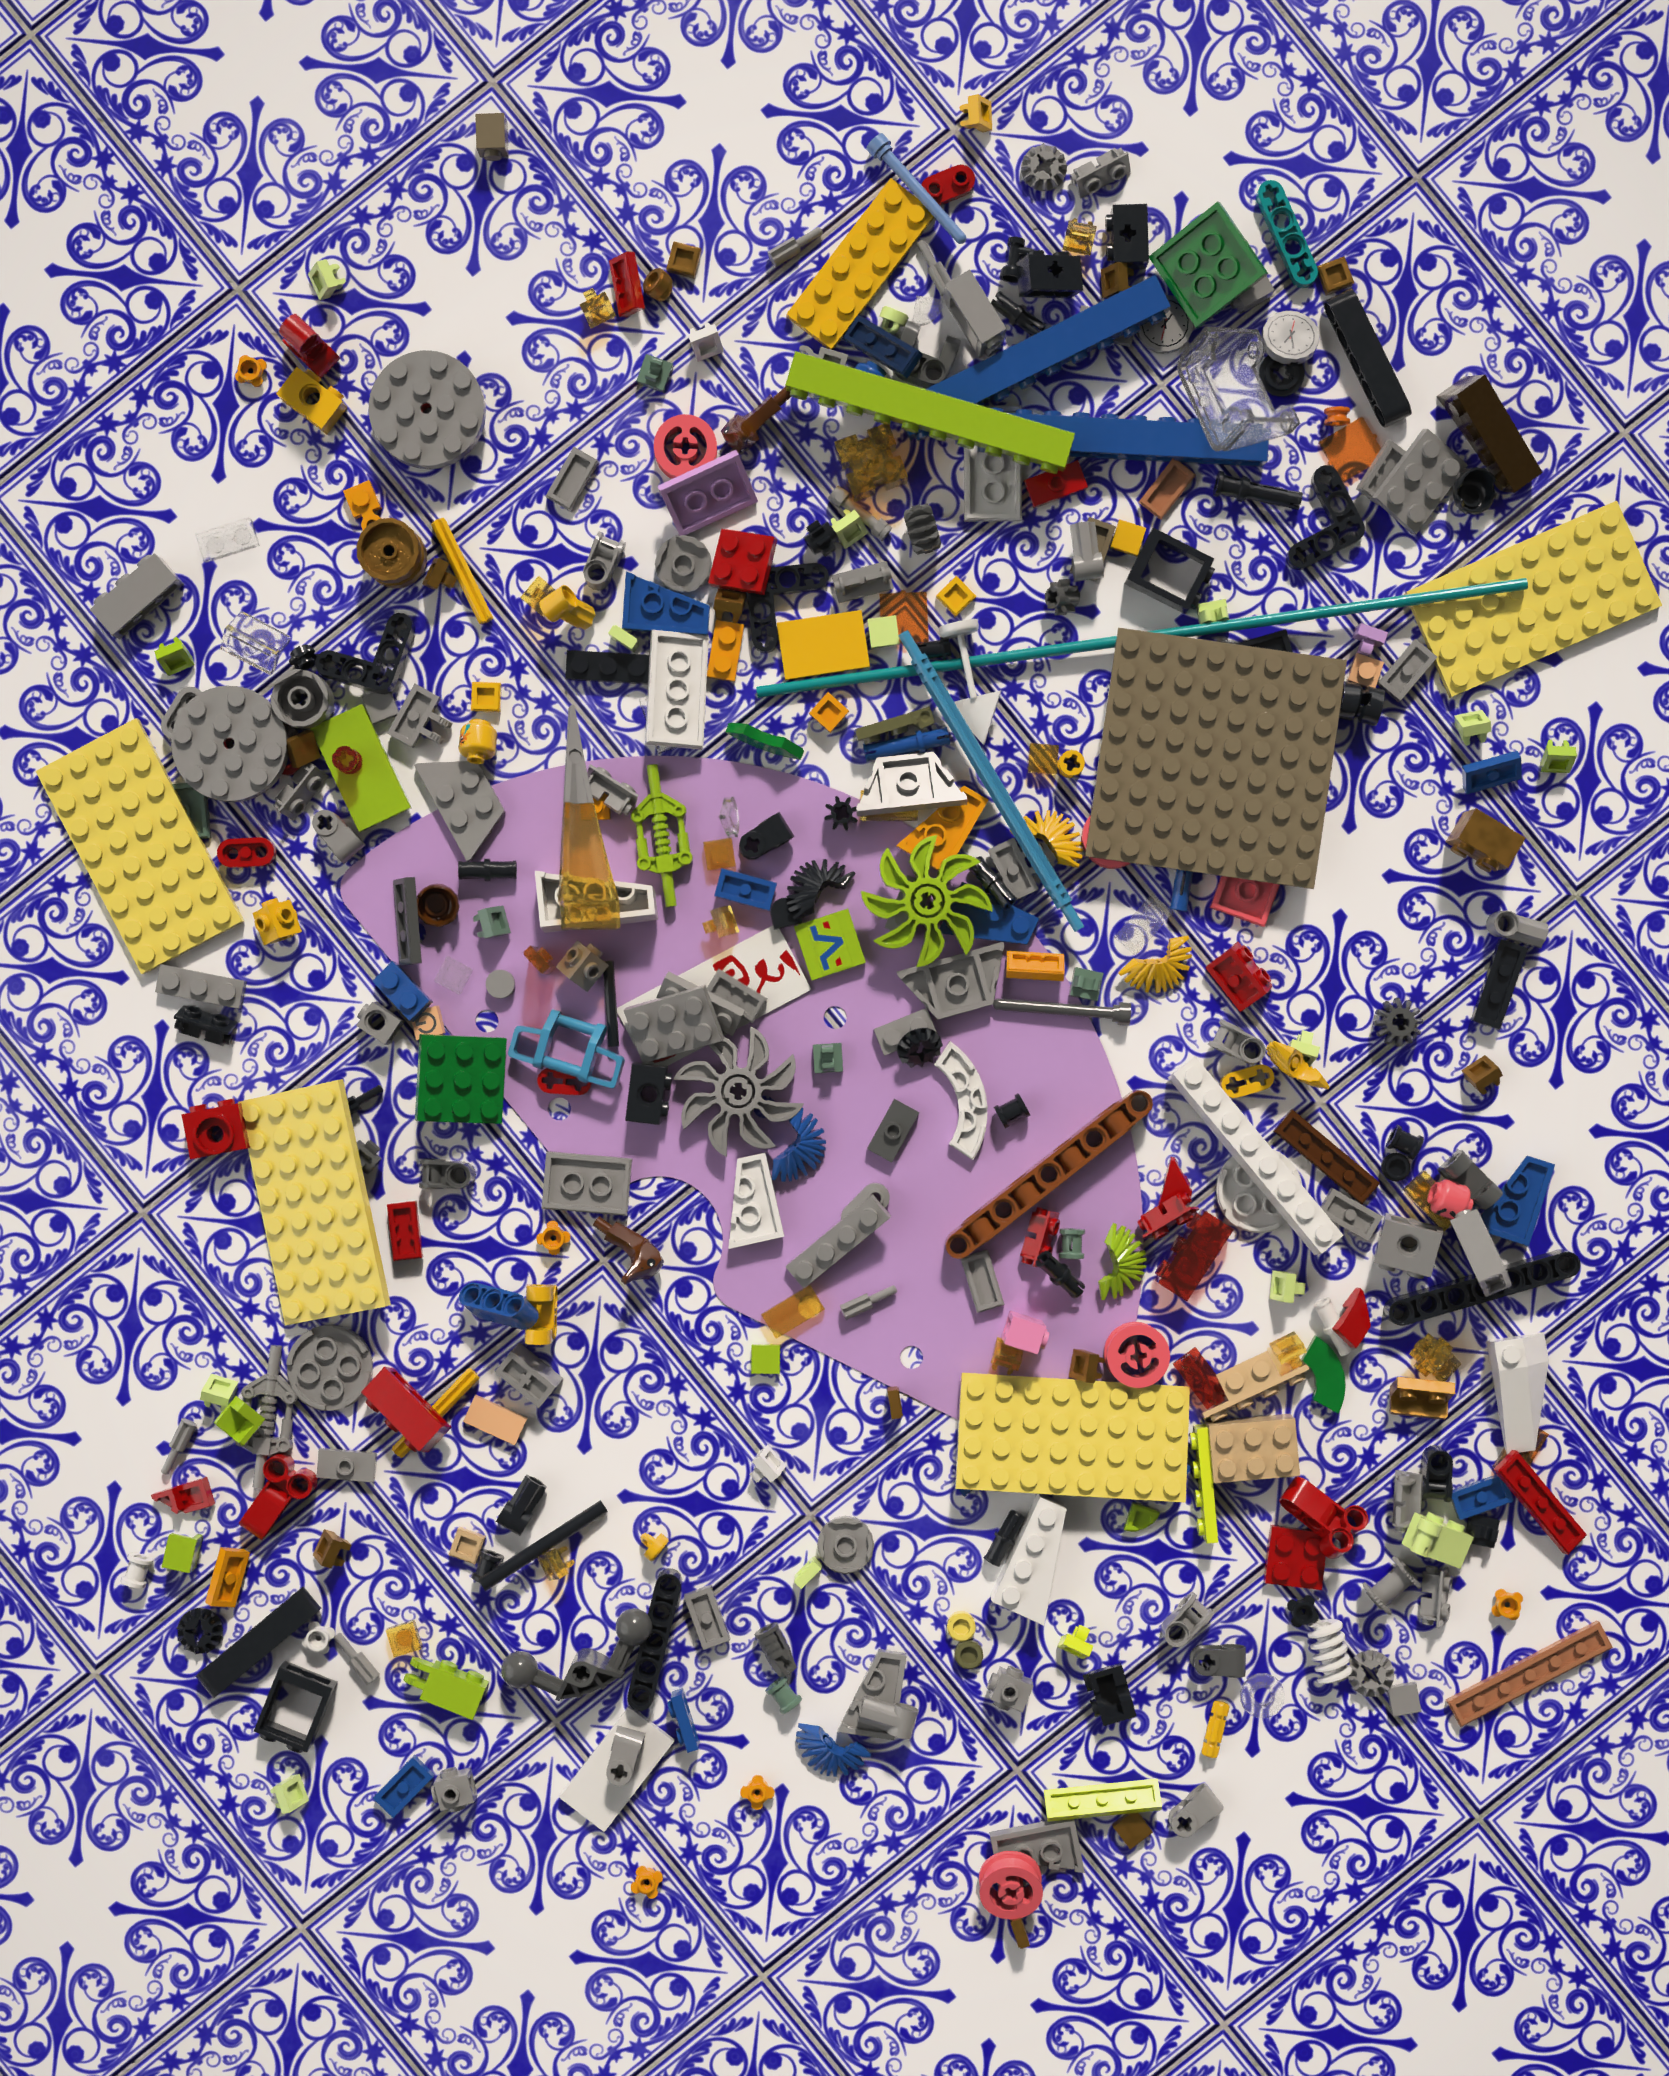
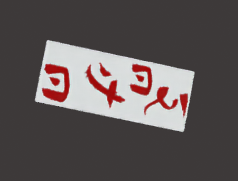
M773 926L678 975L697 986L706 985L707 988L717 970L724 971L767 998L755 1019L811 990L780 929L774 930ZM661 985L617 1008V1013L635 1047L636 1044L624 1014V1009L657 999L656 997ZM742 1017L738 1028L750 1022ZM702 1047L646 1062V1064L668 1066Z

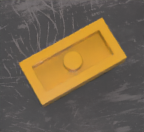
M716 620L707 678L735 682L744 624Z
M220 1547L205 1603L215 1607L235 1608L250 1552L245 1549Z

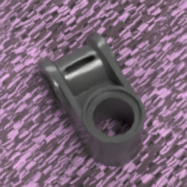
M420 1159V1164L423 1165L422 1182L419 1183V1188L459 1189L471 1185L475 1180V1169L468 1162ZM458 1167L463 1168L467 1173V1178L463 1183L458 1182L454 1176L455 1170Z
M1197 1645L1190 1652V1663L1201 1675L1231 1678L1245 1677L1246 1646ZM1204 1655H1207L1210 1660L1205 1661V1665L1202 1666L1199 1660H1203Z

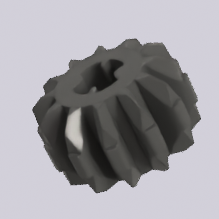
M918 504L905 510L904 520L914 552L917 555L933 552V550L939 549L941 539L931 506L929 504Z
M1394 998L1393 1006L1389 1001H1384L1383 1007L1385 1011L1380 1009L1375 1011L1376 1015L1382 1017L1381 1020L1373 1021L1374 1026L1382 1027V1029L1376 1032V1035L1381 1037L1387 1034L1384 1040L1385 1044H1391L1394 1040L1395 1045L1401 1047L1403 1039L1407 1043L1413 1042V1037L1410 1033L1420 1035L1421 1031L1415 1028V1024H1422L1423 1019H1415L1414 1016L1420 1012V1009L1413 1008L1410 1010L1412 1001L1406 1000L1402 1004L1400 998ZM1397 1014L1398 1019H1403L1404 1021L1403 1025H1399V1030L1398 1026L1392 1023L1393 1019H1397Z

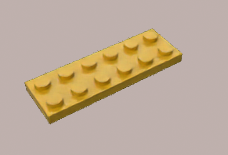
M890 178L787 312L786 317L827 349L833 350L856 317L863 312L935 217L917 197Z

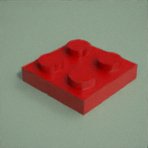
M721 528L708 584L711 587L764 595L778 540L773 536Z
M1270 1525L1264 1583L1322 1590L1326 1557L1319 1548L1321 1537L1311 1529Z

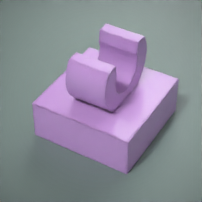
M1360 623L1355 628L1352 637L1361 641L1357 653L1365 656L1371 655L1374 646L1380 647L1385 643L1388 632Z

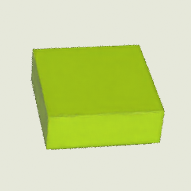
M752 1344L751 1374H780V1344Z

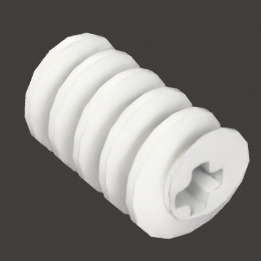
M1324 1619L1308 1624V1627L1315 1628V1631L1308 1634V1638L1317 1639V1642L1311 1644L1310 1648L1320 1652L1312 1658L1314 1661L1322 1662L1321 1665L1315 1667V1671L1324 1673V1676L1319 1677L1317 1682L1329 1684L1347 1679L1352 1673V1668L1350 1665H1347L1350 1661L1349 1655L1345 1654L1348 1649L1347 1644L1342 1642L1345 1639V1634L1339 1631L1343 1627L1342 1621L1338 1619Z

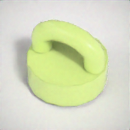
M887 306L882 307L879 317L883 318L881 328L892 335L898 332L900 326L905 327L909 319L907 314ZM890 322L894 323L893 326H892V328L889 329V328H888L889 323H890Z

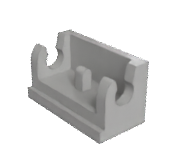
M520 1342L495 1370L497 1375L538 1408H540L563 1379V1377Z

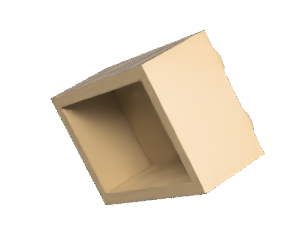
M1291 1414L1221 1419L1217 1422H1212V1420L1204 1421L1209 1429L1213 1483L1300 1476L1296 1421Z

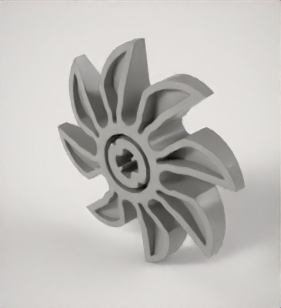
M751 1026L750 1049L745 1068L737 1066L738 1049L733 1042L724 1037L721 1042L710 1044L709 1046L726 1066L725 1073L718 1074L705 1061L688 1063L676 1073L673 1080L703 1081L715 1085L713 1093H694L688 1098L682 1109L681 1120L685 1129L705 1110L711 1108L714 1104H719L721 1112L709 1122L708 1136L712 1146L726 1157L728 1128L732 1115L740 1117V1136L751 1146L767 1149L776 1145L758 1127L755 1120L751 1117V1112L754 1109H759L769 1121L782 1122L794 1117L804 1104L766 1101L762 1098L764 1090H783L790 1084L795 1074L796 1062L792 1054L774 1072L767 1075L764 1079H758L756 1077L757 1070L761 1069L769 1060V1047L764 1036ZM741 1083L742 1088L747 1090L745 1097L741 1095V1100H736L735 1095L731 1093V1088H736L735 1084Z

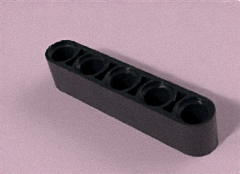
M1350 288L1324 301L1323 304L1327 317L1381 426L1386 428L1410 416L1412 410L1409 401L1355 291Z
M673 1568L662 1570L655 1583L648 1616L652 1622V1633L659 1634L663 1642L659 1645H653L647 1640L639 1647L627 1697L629 1705L636 1711L648 1709L655 1695L682 1587V1576ZM664 1578H672L677 1586L672 1590H667L662 1586L661 1581ZM662 1605L669 1609L670 1614L667 1617H659L655 1614L654 1609ZM645 1661H650L655 1665L656 1670L647 1673L642 1670L640 1665ZM643 1689L648 1693L649 1697L646 1700H638L634 1696V1691Z
M303 1586L195 1677L208 1693L215 1698L313 1617L321 1607Z

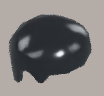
M1478 467L1462 473L1455 481L1452 492L1458 509L1465 514L1478 515L1488 510L1497 496L1494 490L1495 476L1486 468Z

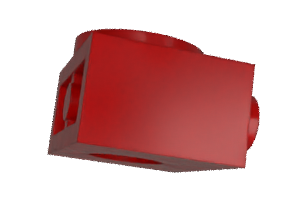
M233 1098L218 1101V1107L207 1109V1105L202 1104L189 1107L190 1113L181 1114L190 1159L250 1148L241 1103L235 1104V1099ZM215 1126H219L224 1132V1136L219 1142L212 1136V1130Z

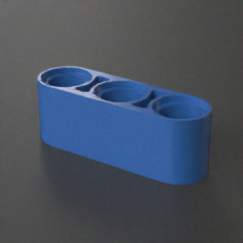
M472 1282L464 1286L459 1294L460 1303L476 1317L483 1320L526 1330L534 1326L539 1317L538 1310L519 1293Z

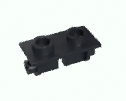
M183 1005L174 1015V1019H176L174 1029H178L179 1033L199 1039L201 1031L205 1030L204 1040L220 1046L231 1044L233 1034L230 1033L238 1024L237 1021L230 1020L225 1015L207 1013L196 1006Z

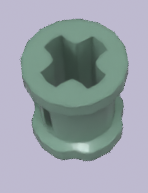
M1060 1228L1062 1252L1059 1253V1258L1084 1259L1082 1235L1085 1234V1229Z
M787 1677L778 1678L765 1690L767 1695L771 1694L779 1704L781 1714H786L802 1701V1697L796 1695L788 1685Z

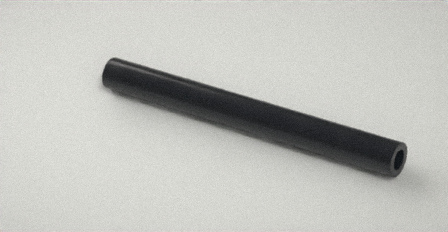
M601 1500L480 1577L478 1580L484 1590L487 1591L606 1514L608 1511Z

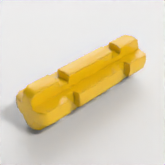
M1214 1701L1211 1708L1213 1716L1210 1715L1205 1733L1207 1742H1203L1201 1750L1202 1754L1209 1758L1218 1757L1220 1750L1218 1743L1222 1742L1227 1721L1224 1717L1228 1716L1230 1708L1229 1704L1223 1701Z

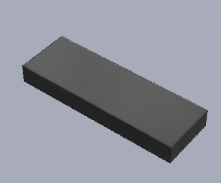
M415 877L396 879L393 881L399 964L422 963Z

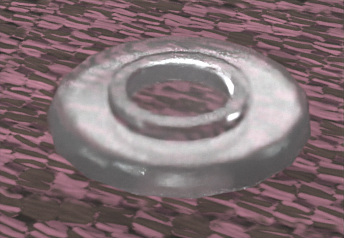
M1257 1673L1249 1677L1243 1683L1240 1690V1702L1243 1709L1256 1718H1269L1276 1715L1282 1709L1285 1701V1690L1281 1682L1275 1676L1267 1673ZM1260 1688H1266L1270 1692L1269 1699L1264 1703L1256 1702L1254 1699L1255 1692Z

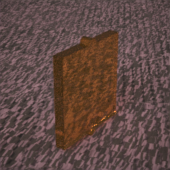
M1363 417L1358 418L1319 442L1321 449L1329 460L1327 464L1337 470L1343 483L1369 468L1381 449L1376 440L1377 435L1371 432Z
M901 590L900 593L879 594L880 617L896 615L899 635L908 630L916 643L929 642L927 592L906 593L905 590Z

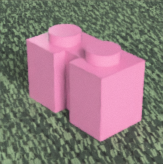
M1009 1311L1001 1338L1006 1345L1038 1354L1040 1348L1045 1349L1049 1332H1047L1046 1325L1042 1320Z

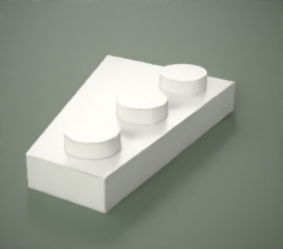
M766 1152L737 1159L728 1249L784 1237Z

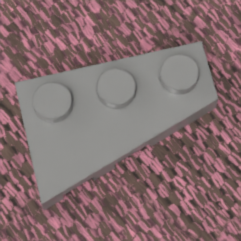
M884 1649L877 1650L838 1727V1732L894 1740L895 1737L888 1734L886 1730L858 1722V1716L864 1696L891 1704L900 1703L907 1653Z
M1074 1819L1042 1821L989 1832L993 1854L1003 1851H1018L1033 1858L1039 1866H1048L1052 1870H1059L1060 1868L1074 1869L1075 1872L1085 1873Z

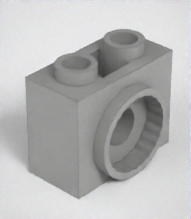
M1385 1213L1374 1254V1263L1379 1264V1268L1387 1271H1395V1269L1407 1271V1275L1414 1278L1423 1279L1424 1276L1431 1277L1443 1235L1442 1227L1420 1222L1413 1218H1404ZM1405 1237H1412L1417 1243L1414 1247L1406 1248L1401 1244V1241Z

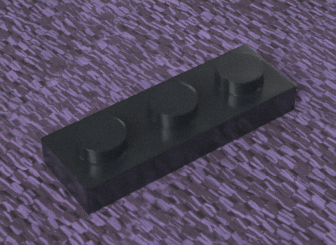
M567 650L565 679L648 685L650 655Z
M1498 939L1471 1021L1500 1030L1528 948Z

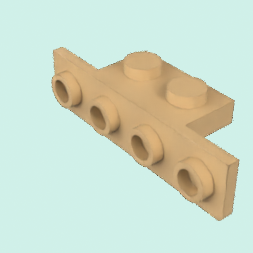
M1263 1352L1216 1374V1378L1228 1401L1203 1412L1202 1416L1205 1421L1211 1419L1212 1422H1217L1227 1417L1226 1411L1237 1407L1240 1411L1253 1405L1252 1399L1260 1395L1268 1398L1280 1392L1279 1387L1288 1382L1290 1386L1306 1380L1305 1375L1310 1369L1306 1364L1280 1376L1269 1352Z

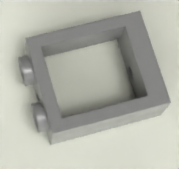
M967 270L946 283L943 301L977 356L980 358L986 354L987 357H990L1002 348L1001 344L1004 342L1007 328L971 270Z
M1467 1209L1457 1213L1450 1222L1485 1297L1511 1287L1512 1283L1478 1209L1473 1211Z

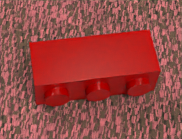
M383 1367L361 1391L367 1398L366 1404L377 1413L380 1411L387 1418L385 1420L386 1425L394 1432L399 1431L406 1438L404 1443L414 1452H430L452 1428L395 1368Z

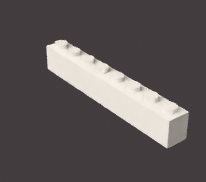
M1196 1056L1189 1059L1167 1077L1314 1255L1322 1254L1344 1236Z

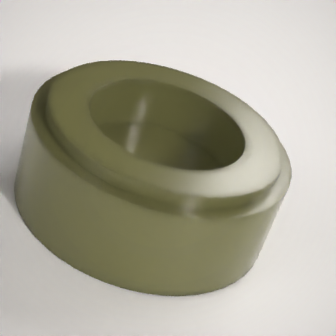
M969 1639L956 1645L954 1655L960 1667L974 1669L981 1664L983 1650L976 1640Z

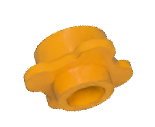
M248 355L241 356L235 379L239 383L248 382L252 383L254 387L261 386L263 384V371L267 368L266 362L263 359L256 360ZM249 369H253V373L250 374L248 372Z
M556 1221L548 1222L547 1228L536 1237L537 1243L547 1248L551 1255L559 1254L561 1246L571 1239L570 1233L559 1228ZM555 1235L556 1240H551V1236Z
M1498 1589L1495 1592V1605L1491 1608L1492 1614L1496 1617L1502 1615L1511 1620L1518 1619L1523 1596L1519 1592L1508 1593L1504 1589ZM1506 1602L1510 1603L1508 1607H1505Z
M761 1775L753 1776L748 1785L743 1786L740 1790L741 1796L747 1798L751 1802V1807L755 1810L761 1809L763 1803L767 1799L773 1798L775 1793L774 1788L769 1787ZM756 1790L760 1791L759 1795L755 1794Z
M639 1866L636 1869L637 1877L635 1882L631 1884V1890L635 1894L643 1893L648 1898L653 1899L658 1895L657 1887L662 1882L663 1875L660 1871ZM649 1880L650 1883L646 1885L644 1881Z

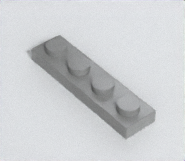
M872 1194L788 1263L786 1268L798 1283L805 1288L890 1219L891 1215Z

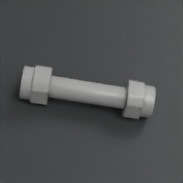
M837 486L828 497V500L837 508L842 506L850 512L855 510L863 523L871 529V534L883 541L892 530V527L882 518L877 520L850 499L849 492Z

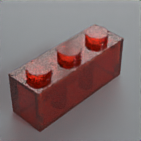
M1203 1209L1199 1213L1195 1212L1192 1214L1194 1218L1186 1223V1226L1189 1228L1184 1236L1179 1235L1170 1248L1173 1253L1168 1261L1163 1259L1155 1271L1157 1275L1155 1281L1185 1301H1188L1234 1230Z

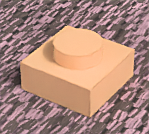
M1356 653L1346 681L1360 684L1364 688L1368 686L1376 688L1384 662Z

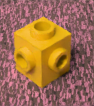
M274 898L261 903L262 908L252 913L255 919V927L260 933L264 946L287 940L302 932L297 912L293 908L291 900L279 902L278 898Z

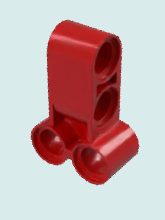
M292 314L281 324L279 328V334L283 337L281 341L320 378L341 359L298 314Z
M286 1452L276 1453L265 1462L263 1474L268 1482L239 1522L240 1526L261 1541L270 1532L293 1498H306L316 1489L318 1484V1478H316V1474L312 1470L303 1468L295 1471V1462L292 1456ZM274 1461H279L284 1465V1473H278L274 1470ZM297 1478H304L307 1481V1490H302L297 1486Z
M1294 1477L1279 1499L1281 1506L1321 1537L1319 1548L1322 1554L1329 1559L1339 1558L1348 1552L1354 1544L1353 1536L1363 1530L1368 1524V1514L1364 1508L1352 1505L1344 1509L1302 1477ZM1347 1516L1354 1519L1355 1527L1350 1525ZM1332 1537L1340 1542L1341 1549L1335 1547Z

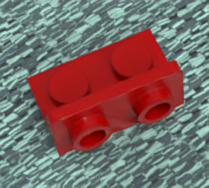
M1237 941L1205 968L1236 1008L1242 1012L1267 994L1272 988V984L1270 983L1271 978L1263 968H1259L1253 961L1254 957L1251 951Z

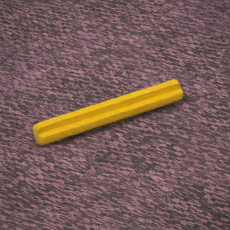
M444 518L433 521L431 526L477 621L479 624L491 621L493 616L447 521Z
M471 1368L467 1369L432 1407L443 1417L479 1380L478 1374ZM404 1436L392 1447L393 1452L400 1458H403L411 1450L404 1443L406 1439Z

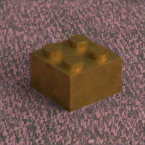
M1475 808L1462 813L1446 843L1452 846L1450 850L1463 858H1466L1468 855L1476 860L1475 865L1486 872H1491V870L1498 871L1509 868L1526 837Z

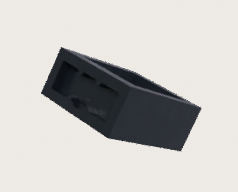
M1152 528L1124 584L1186 614L1189 608L1195 610L1202 597V594L1198 591L1203 582L1209 583L1215 571V568L1211 567L1214 558ZM1158 543L1202 564L1185 600L1140 578Z
M284 1661L277 1671L254 1732L259 1733L260 1737L266 1741L276 1742L277 1740L287 1744L286 1747L291 1751L297 1753L308 1752L314 1743L338 1682ZM284 1682L322 1697L307 1735L269 1720Z

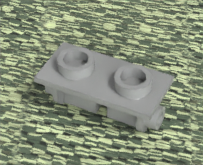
M1113 148L1096 158L1099 167L1096 168L1092 161H1089L1073 169L1074 173L1070 174V179L1074 185L1077 184L1080 199L1097 192L1100 188L1130 173L1128 152L1124 153L1122 148Z
M887 561L831 575L838 603L894 589Z
M311 762L301 766L291 778L297 784L295 789L286 784L274 799L276 802L273 806L280 813L294 821L305 810L306 805L316 792L323 787L324 782L329 776Z
M589 765L587 773L593 798L599 801L604 793L607 794L608 797L604 801V805L619 815L623 813L627 816L632 807L636 806L639 795L636 794L634 788L627 783L617 782L611 778L612 776L607 770Z
M1395 1470L1392 1526H1395L1396 1532L1405 1533L1414 1512L1421 1514L1423 1475Z
M1426 1566V1571H1423L1422 1592L1432 1593V1598L1421 1597L1419 1617L1422 1618V1624L1433 1625V1622L1437 1621L1436 1628H1440L1450 1617V1604L1446 1603L1447 1592L1450 1593L1452 1590L1453 1577L1448 1575L1449 1567L1447 1566L1441 1572H1437L1438 1567Z

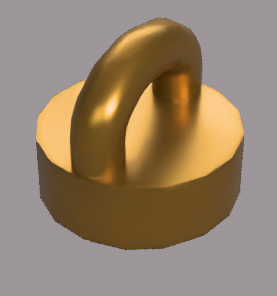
M661 268L652 270L646 276L643 283L644 292L659 302L668 299L673 288L671 277Z

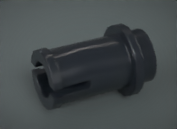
M940 637V640L916 643L921 653H925L928 659L943 657V660H945L946 656H952L949 639Z

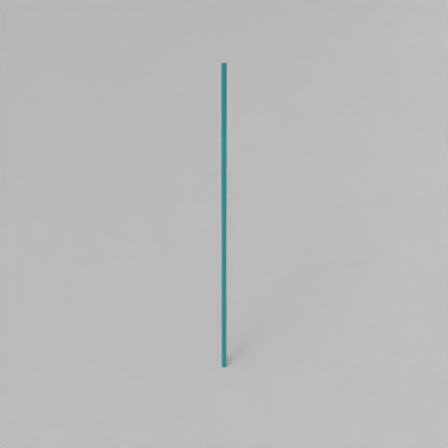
M1527 578L1147 632L1182 637L1201 636L1528 589ZM1117 636L969 656L971 668L1115 648ZM962 658L931 662L937 673L964 669ZM912 665L757 686L756 690L757 697L761 698L917 676L918 674Z

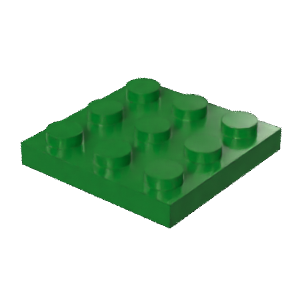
M1218 201L1149 256V259L1196 328H1200L1269 274L1221 202Z
M419 1034L415 1120L502 1124L507 1038Z

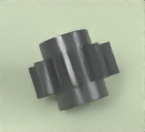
M1059 579L1058 582H1050V588L1045 593L1047 608L1055 609V615H1066L1069 612H1075V607L1080 602L1078 586H1070V579Z
M359 1140L357 1147L362 1170L368 1175L382 1159L377 1155L381 1148L371 1140H368L366 1144Z

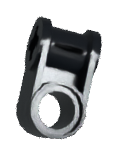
M778 812L744 834L739 842V850L744 858L754 860L772 849L780 847L795 836L781 813ZM750 839L752 842H759L757 852L745 850L747 846L746 840Z
M1430 1445L1422 1453V1501L1431 1498L1451 1502L1453 1492V1459L1447 1451L1438 1445ZM1443 1455V1462L1439 1466L1434 1467L1431 1465L1434 1456Z

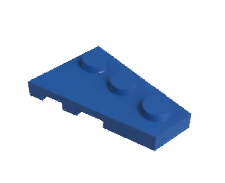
M626 571L622 620L623 630L645 632L661 630L708 635L710 605L661 587L659 584L649 582Z
M961 882L959 887L965 885L966 883ZM989 894L987 896L992 904L993 912L966 904H951L950 909L952 912L962 914L970 919L974 929V938L1027 945L1040 919L1008 904L1010 906L1009 909L1002 910L993 896ZM943 921L939 928L941 933L944 935H954Z
M1528 1155L1525 1156L1501 1188L1503 1191L1502 1196L1481 1215L1489 1234L1529 1246L1555 1164Z

